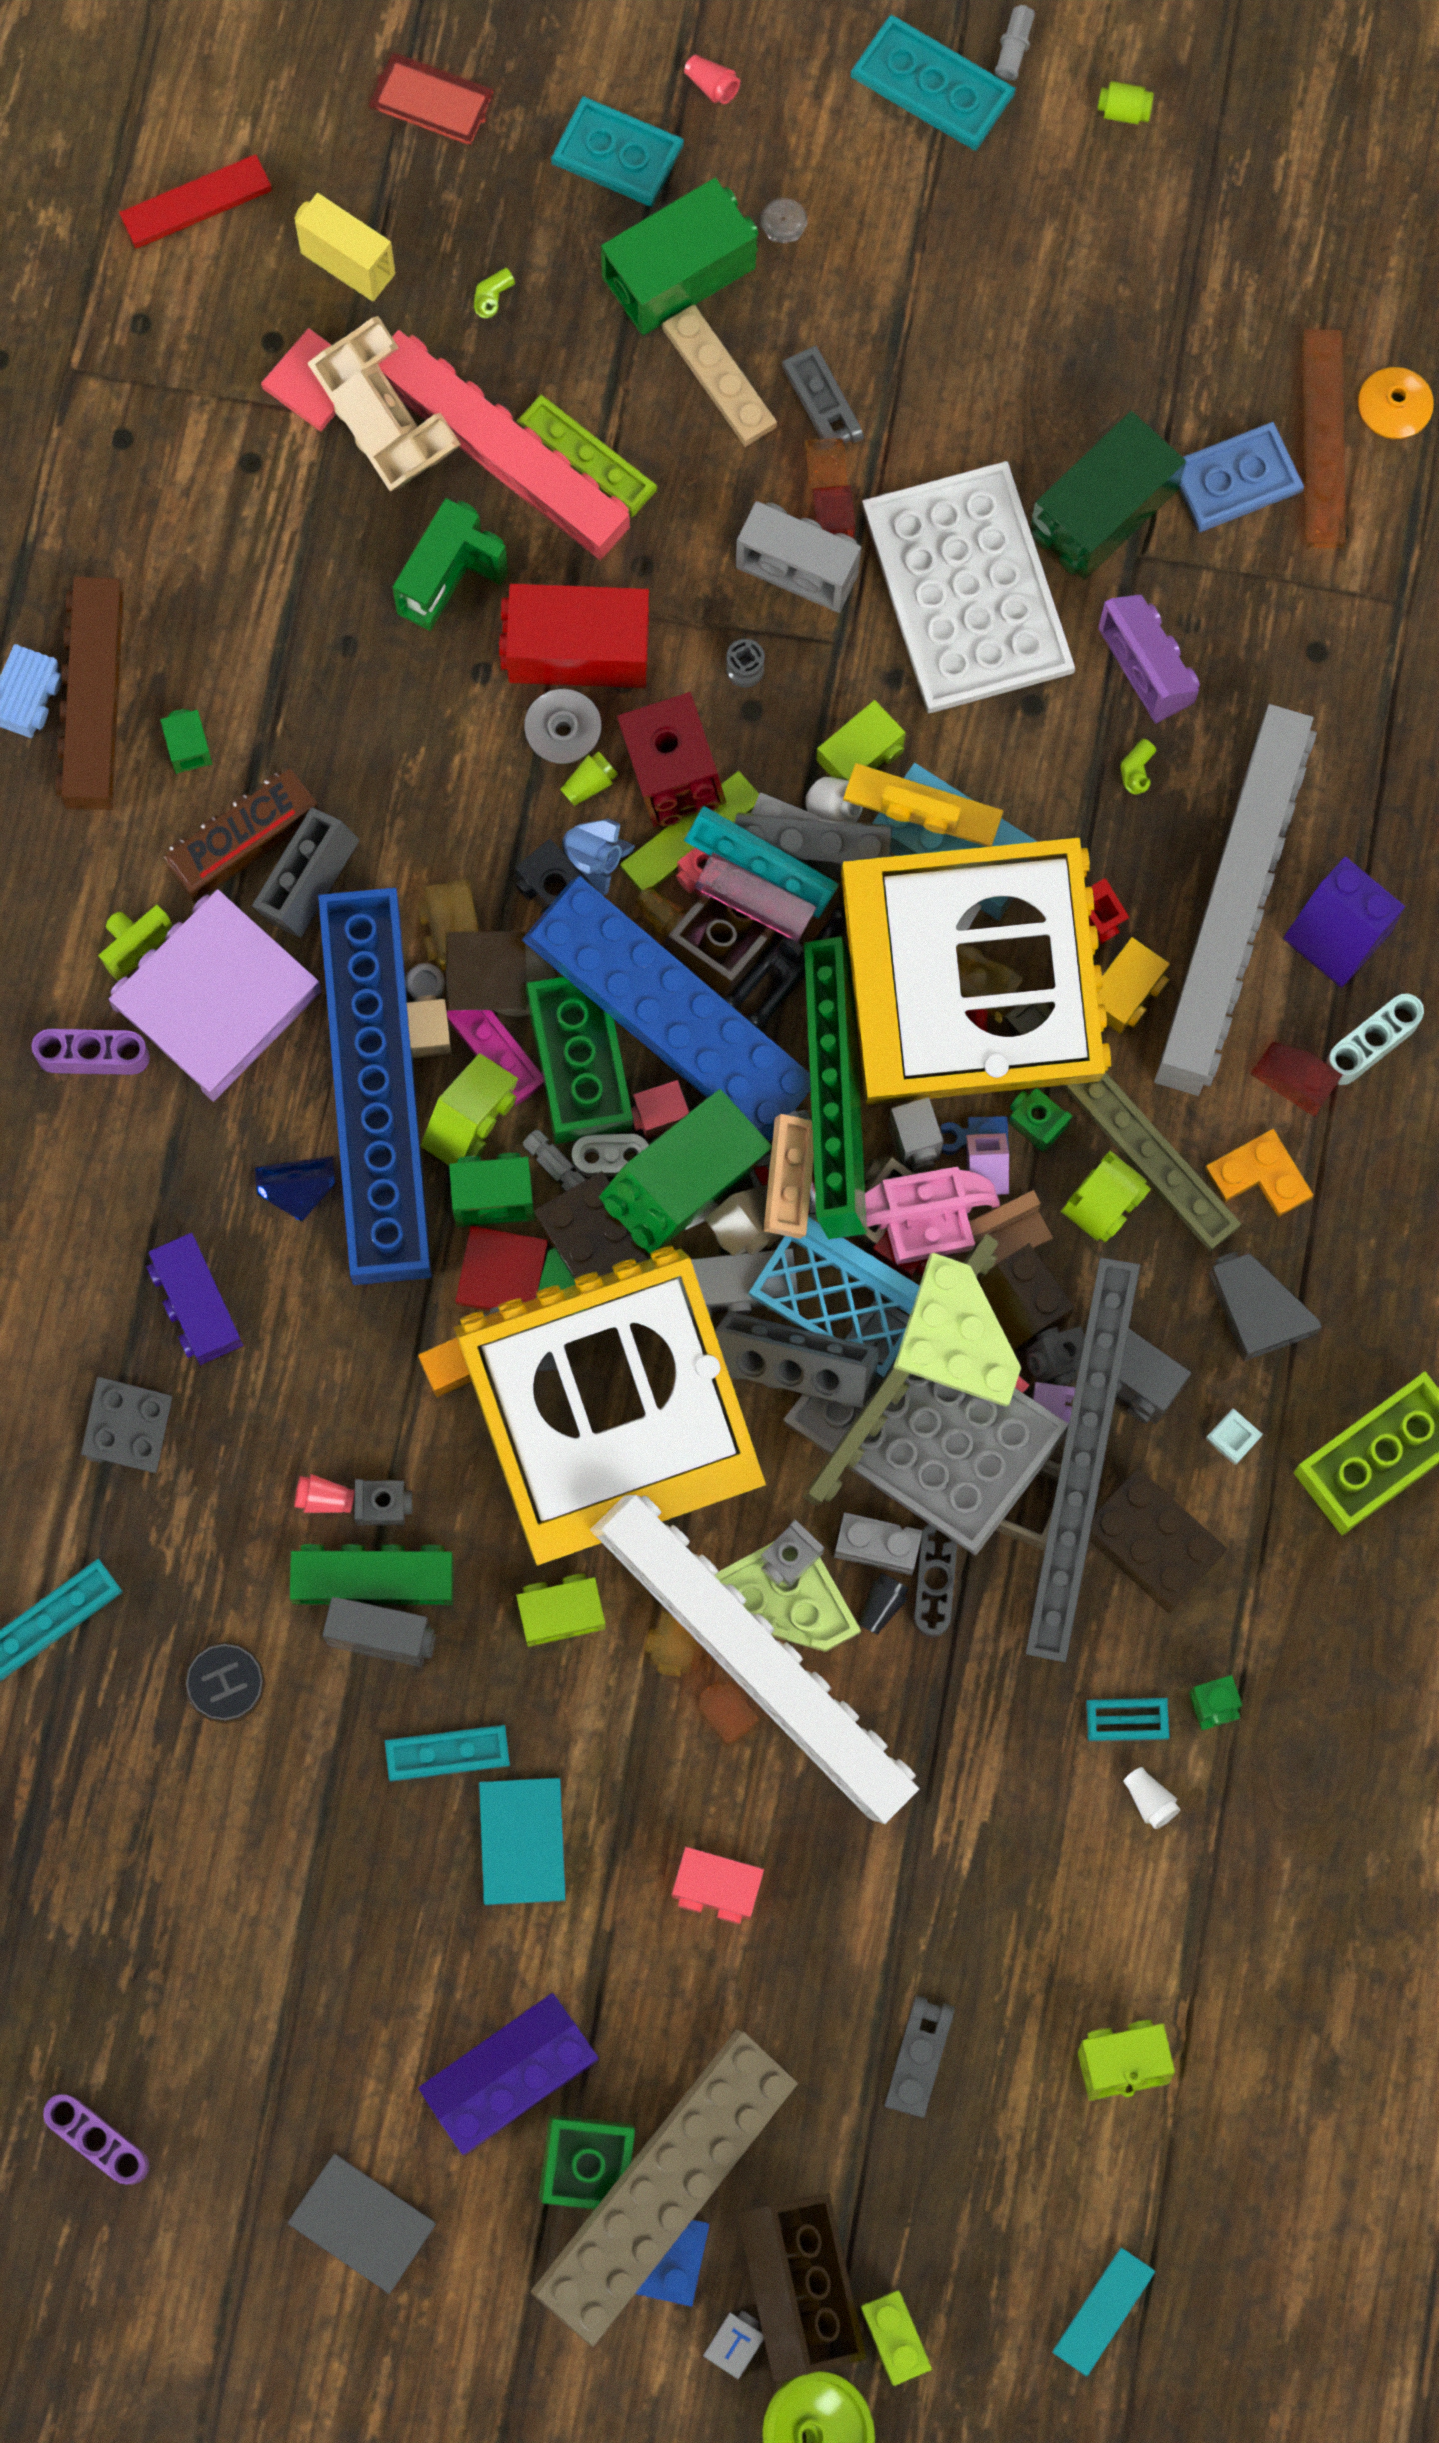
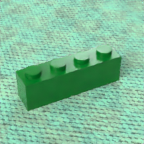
M307 1544L301 1545V1551H291L290 1600L293 1605H330L332 1597L369 1605H453L454 1556L452 1552H445V1546L423 1545L421 1546V1551H405V1546L382 1545L381 1551H365V1546L350 1544L342 1545L341 1551H325V1546Z

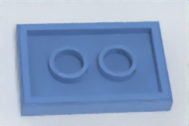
M1274 422L1183 457L1187 462L1179 491L1199 533L1302 493L1304 485Z

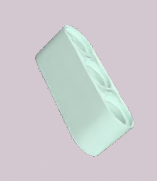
M1400 994L1337 1043L1325 1062V1073L1328 1079L1339 1085L1353 1082L1408 1038L1416 1030L1423 1018L1424 1008L1421 1001L1414 995ZM1397 1009L1407 1010L1412 1015L1413 1021L1408 1023L1399 1021L1394 1011ZM1369 1032L1377 1033L1381 1036L1383 1045L1376 1047L1370 1045L1365 1039V1034ZM1338 1056L1348 1057L1352 1060L1354 1068L1351 1070L1341 1069L1337 1066L1335 1058Z

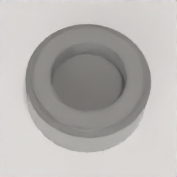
M429 963L414 966L406 977V988L409 996L413 1000L425 995L437 996V999H440L445 991V979L441 970Z

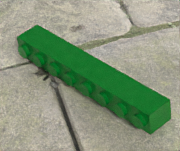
M841 936L804 943L816 1218L828 1239L867 1234L857 1022L850 954Z

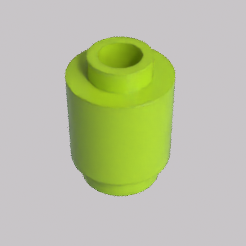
M1110 81L1109 88H1101L1098 110L1104 111L1103 119L1137 125L1139 121L1149 122L1154 92L1145 91V87Z

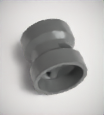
M740 639L735 641L727 651V676L734 685L741 688H749L756 685L764 674L765 654L762 647L756 641Z

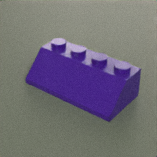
M552 1992L418 2087V2089L463 2156H466L597 2063L599 2058Z

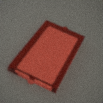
M393 52L383 75L377 77L378 86L369 103V107L471 145L480 124L486 121L485 113L494 95V90Z

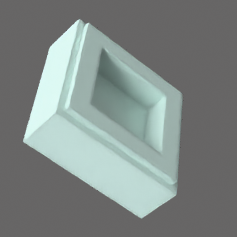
M1233 1408L1206 1437V1440L1236 1465L1263 1434Z

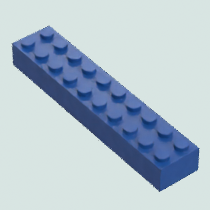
M387 888L318 895L350 1277L353 1285L432 1278L397 889Z

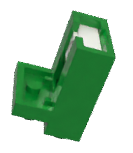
M445 498L393 585L397 614L428 631L432 630L467 569L500 586L508 575L506 546L497 535L489 531L481 533L480 517L471 505L463 501L455 503Z

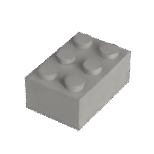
M756 501L737 539L736 568L840 613L859 573L861 546L857 545L856 541L848 535L842 533L834 535L822 530V527L811 519L801 518L799 520L792 517L782 507L774 503H766L765 505Z

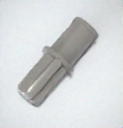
M1020 5L1013 9L1007 33L1001 37L1003 47L995 68V74L1002 79L1016 80L1018 78L1023 53L1030 46L1027 39L1033 22L1034 11L1025 5Z

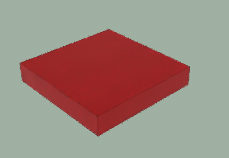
M470 1226L455 1300L456 1305L490 1311L491 1308L498 1307V1305L509 1300L521 1298L522 1303L536 1299L548 1240Z

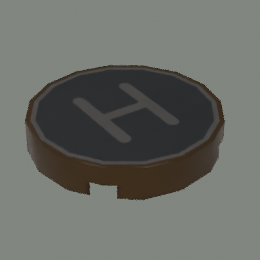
M227 1642L209 1645L197 1653L187 1667L184 1680L187 1699L195 1711L210 1721L223 1724L241 1721L253 1713L263 1697L266 1685L263 1667L254 1654L239 1644Z

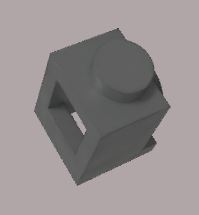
M355 1479V1521L357 1526L405 1525V1514L413 1513L412 1490H405L404 1481H363V1479ZM381 1494H387L391 1497V1502L386 1507H380L376 1504V1499Z

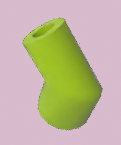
M507 268L502 269L477 285L473 306L478 316L490 318L495 315L498 310L499 293L515 284V280Z
M1144 738L1140 740L1120 765L1123 785L1126 790L1135 795L1146 792L1150 787V778L1146 777L1144 765L1157 751L1155 746Z

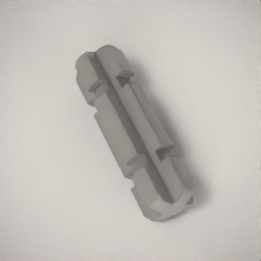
M537 1129L526 1137L523 1142L524 1148L532 1156L535 1154L538 1156L536 1160L556 1182L561 1180L564 1183L561 1187L565 1191L587 1180L578 1170L576 1172L572 1170L574 1165L554 1144L550 1146L547 1144L549 1139L541 1130Z

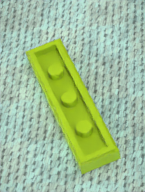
M540 395L516 421L517 425L522 429L529 427L536 432L542 440L541 444L551 452L553 450L561 452L570 461V467L580 475L586 473L598 483L599 490L609 498L615 496L627 506L631 517L657 491L655 483L543 395Z
M738 771L721 784L727 803L720 805L714 811L735 823L737 813L750 814L759 796V793ZM699 813L684 817L679 823L668 826L620 864V869L644 897L677 872V861L695 848L685 842L684 839Z

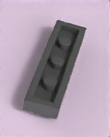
M749 813L736 814V825L795 859L843 863L844 861L891 856L893 825Z

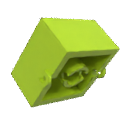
M1142 2020L1129 2024V2030L1113 2034L1112 2028L1088 2033V2039L1082 2041L1078 2050V2057L1089 2101L1120 2094L1124 2097H1131L1135 2094V2091L1169 2084L1175 2074L1164 2024L1153 2026L1152 2020ZM1130 2085L1131 2092L1126 2093V2087Z

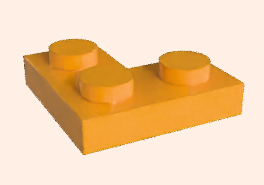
M1274 1129L1206 1165L1204 1169L1224 1203L1258 1184L1277 1217L1313 1197V1193Z

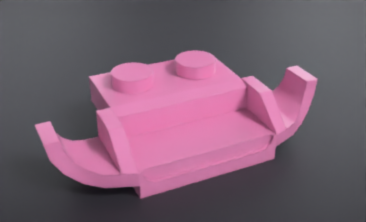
M958 1166L882 1180L879 1185L865 1193L867 1227L878 1225L879 1229L887 1228L897 1265L928 1259L932 1253L946 1256L972 1251L975 1247V1242L967 1213H970L971 1209L976 1206L990 1205L992 1209L1000 1207L995 1186L989 1179L974 1172L959 1170Z

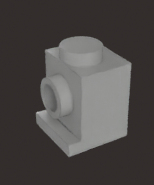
M794 1520L761 1555V1561L765 1564L761 1569L775 1584L779 1585L783 1581L790 1588L823 1554L824 1547L803 1526ZM787 1548H793L798 1556L794 1561H786L782 1557V1552Z

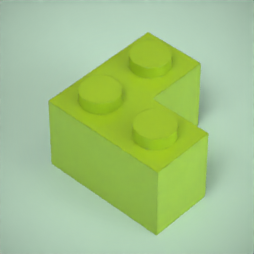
M479 1053L438 1098L420 1146L448 1165L450 1163H457V1159L461 1157H480L487 1145L483 1139L493 1129L496 1123L495 1117L499 1113L505 1116L516 1101L517 1096L512 1093L519 1078Z

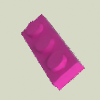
M492 1010L447 1011L448 1022L475 1056L481 1053L519 1078L512 1093L517 1096L513 1104L515 1107L543 1087L541 1072Z

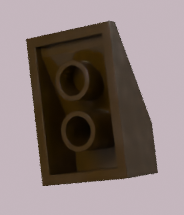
M1030 1243L995 1265L985 1276L982 1275L977 1279L1014 1354L1034 1342L1037 1334L1057 1327L1069 1319L1075 1308Z

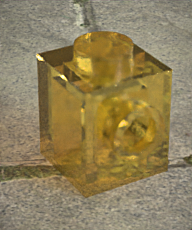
M662 1612L658 1630L650 1628L645 1652L652 1653L651 1664L658 1665V1672L680 1677L682 1671L687 1673L691 1671L697 1641L670 1613Z

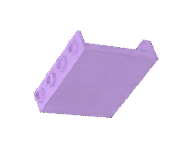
M218 889L211 896L208 894L203 896L193 907V914L184 924L182 922L175 924L165 936L167 941L157 951L152 949L147 952L138 963L139 969L129 979L123 977L112 988V996L108 999L116 1013L120 1012L197 1082L202 1092L213 1102L322 992L319 981Z

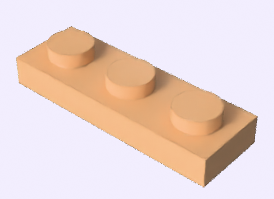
M785 1114L775 1117L763 1229L765 1232L798 1239L806 1236L814 1161L812 1120Z

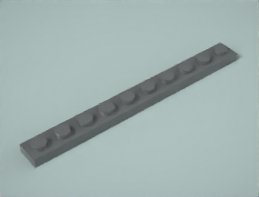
M1100 1257L1026 1655L1062 1662L1067 1661L1140 1264Z

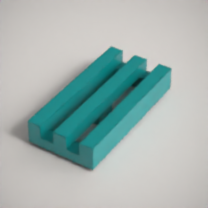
M1167 1698L1086 1701L1087 1742L1169 1739ZM1159 1708V1715L1096 1716V1709ZM1160 1724V1730L1097 1732L1096 1725Z

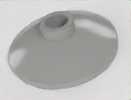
M570 689L552 690L538 697L528 709L524 724L525 735L530 747L543 759L554 763H572L586 757L597 745L601 735L600 714L594 703L582 693ZM560 726H567L571 731L566 736H560L556 730Z

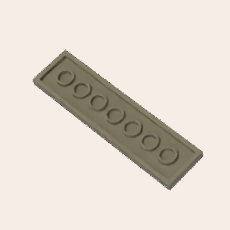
M736 2029L530 2293L582 2340L594 2347L798 2083L743 2031Z

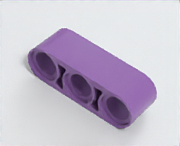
M47 1029L39 1032L32 1042V1052L40 1067L51 1073L133 1075L145 1070L150 1059L149 1051L143 1038L133 1031ZM58 1044L61 1046L60 1053L54 1058L42 1056L43 1050L48 1045ZM89 1045L101 1047L100 1053L93 1059L81 1057L82 1051ZM133 1045L140 1048L139 1054L131 1060H125L120 1057L121 1052L127 1046Z
M57 2095L47 2102L44 2107L43 2116L49 2128L113 2180L121 2184L133 2185L141 2182L146 2177L149 2171V2161L145 2153L80 2100L69 2095ZM68 2102L73 2106L75 2115L72 2122L61 2126L55 2120V2110L60 2104ZM101 2128L106 2133L107 2141L101 2150L93 2152L87 2146V2135L92 2129ZM131 2153L138 2159L139 2167L133 2176L126 2178L119 2172L118 2163L124 2155Z

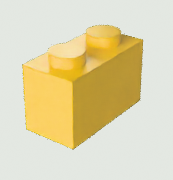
M1131 937L1102 976L1103 987L1097 993L1098 1004H1105L1107 1025L1120 1034L1128 1025L1132 1028L1137 1026L1147 1011L1143 1007L1144 1003L1150 995L1157 998L1170 981L1165 976L1170 963L1133 937Z

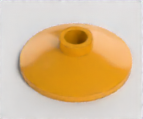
M1390 367L1373 373L1362 385L1358 396V409L1364 423L1374 433L1389 439H1404L1419 433L1427 425L1433 412L1434 400L1430 387L1421 376L1405 368ZM1400 394L1404 397V401L1396 402L1392 399L1391 395Z

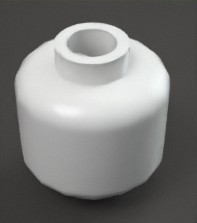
M823 777L817 780L809 789L805 801L807 812L834 821L857 822L863 807L843 801L849 780L834 777Z

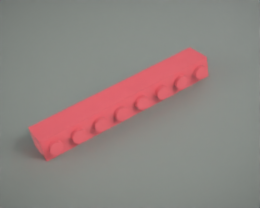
M398 330L392 338L399 349L378 364L400 400L425 421L431 416L441 413L460 442V449L601 561L630 528L627 506L617 497L611 496L609 498L601 492L598 483L586 473L580 475L572 469L570 461L557 450L551 452L542 445L541 438L529 427L522 429L512 421L513 416L506 408L500 404L494 406L484 398L483 391L471 381L465 383L455 375L456 371L446 360L442 358L436 360L427 353L426 346L413 335L407 337Z

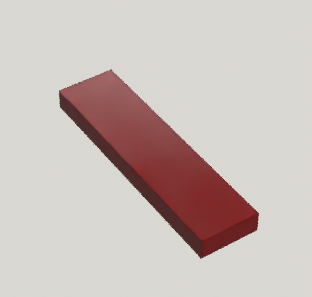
M254 154L119 212V215L134 248L137 249L271 192L272 187L257 155Z

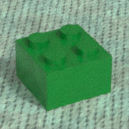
M503 1153L497 1155V1160L481 1161L479 1156H465L458 1158L457 1163L449 1164L452 1208L456 1228L535 1221L529 1157H521L520 1153Z
M549 2114L539 2192L541 2202L596 2209L631 2164L635 2128L629 2123Z

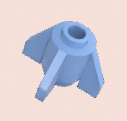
M609 818L579 824L573 829L568 830L562 840L563 853L603 895L609 892L611 875L609 874L617 867L620 858L633 853L635 845L618 839L621 824Z

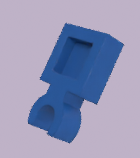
M1007 1116L968 1117L967 1129H962L959 1125L951 1122L941 1125V1133H951L956 1137L955 1143L950 1145L943 1144L942 1154L953 1155L958 1153L962 1148H966V1135L1006 1133L1009 1150Z

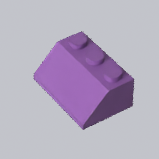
M1142 595L1111 598L1104 604L1098 629L1154 723L1156 724L1194 704L1199 692V680L1193 669L1190 667L1185 668L1179 658L1181 652L1175 639L1171 635L1166 636L1160 626L1162 623L1161 617L1155 606L1151 603L1147 605Z

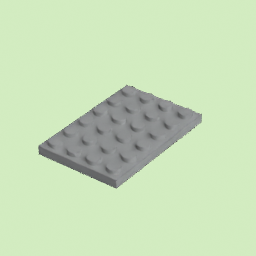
M875 1300L870 1307L877 1306ZM896 1308L884 1310L889 1331L906 1328L909 1320L907 1315ZM878 1312L865 1314L858 1321L862 1337L883 1333ZM854 1328L844 1340L856 1338ZM900 1336L891 1337L893 1347ZM885 1339L864 1343V1345L879 1348L878 1364L882 1366L889 1355ZM910 1373L905 1380L910 1385L908 1390L897 1404H894L892 1401L888 1404L882 1413L888 1417L875 1437L868 1434L860 1447L865 1452L852 1471L976 1556L1065 1438L1069 1424L1016 1388L1014 1389L1009 1406L1005 1407ZM878 1376L876 1377V1388L882 1381ZM802 1394L783 1421L787 1427L828 1455H831L862 1408L856 1406L847 1407L836 1401L820 1397L811 1398Z

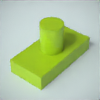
M157 904L135 924L123 912H117L106 923V929L116 940L98 956L108 972L119 981L138 966L139 961L147 952L152 949L156 950L167 941L165 936L173 927V924L167 914Z

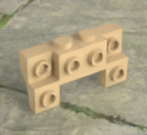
M379 316L369 319L340 341L320 352L308 362V365L333 402L336 414L341 420L346 422L355 436L356 445L368 456L391 492L402 488L426 468L436 465L461 444L441 413L431 416L419 426L416 425L378 366L399 347Z

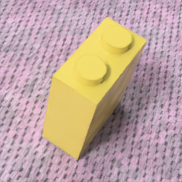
M318 192L310 202L305 201L300 206L295 215V224L301 254L374 302L396 274L391 241Z

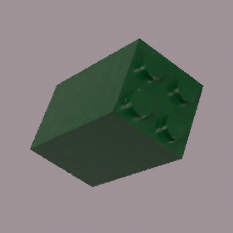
M1131 410L1035 502L1030 527L1031 535L1040 547L1046 550L1050 548L1059 557L1060 564L1067 572L1072 575L1077 573L1085 581L1179 490L1187 461Z

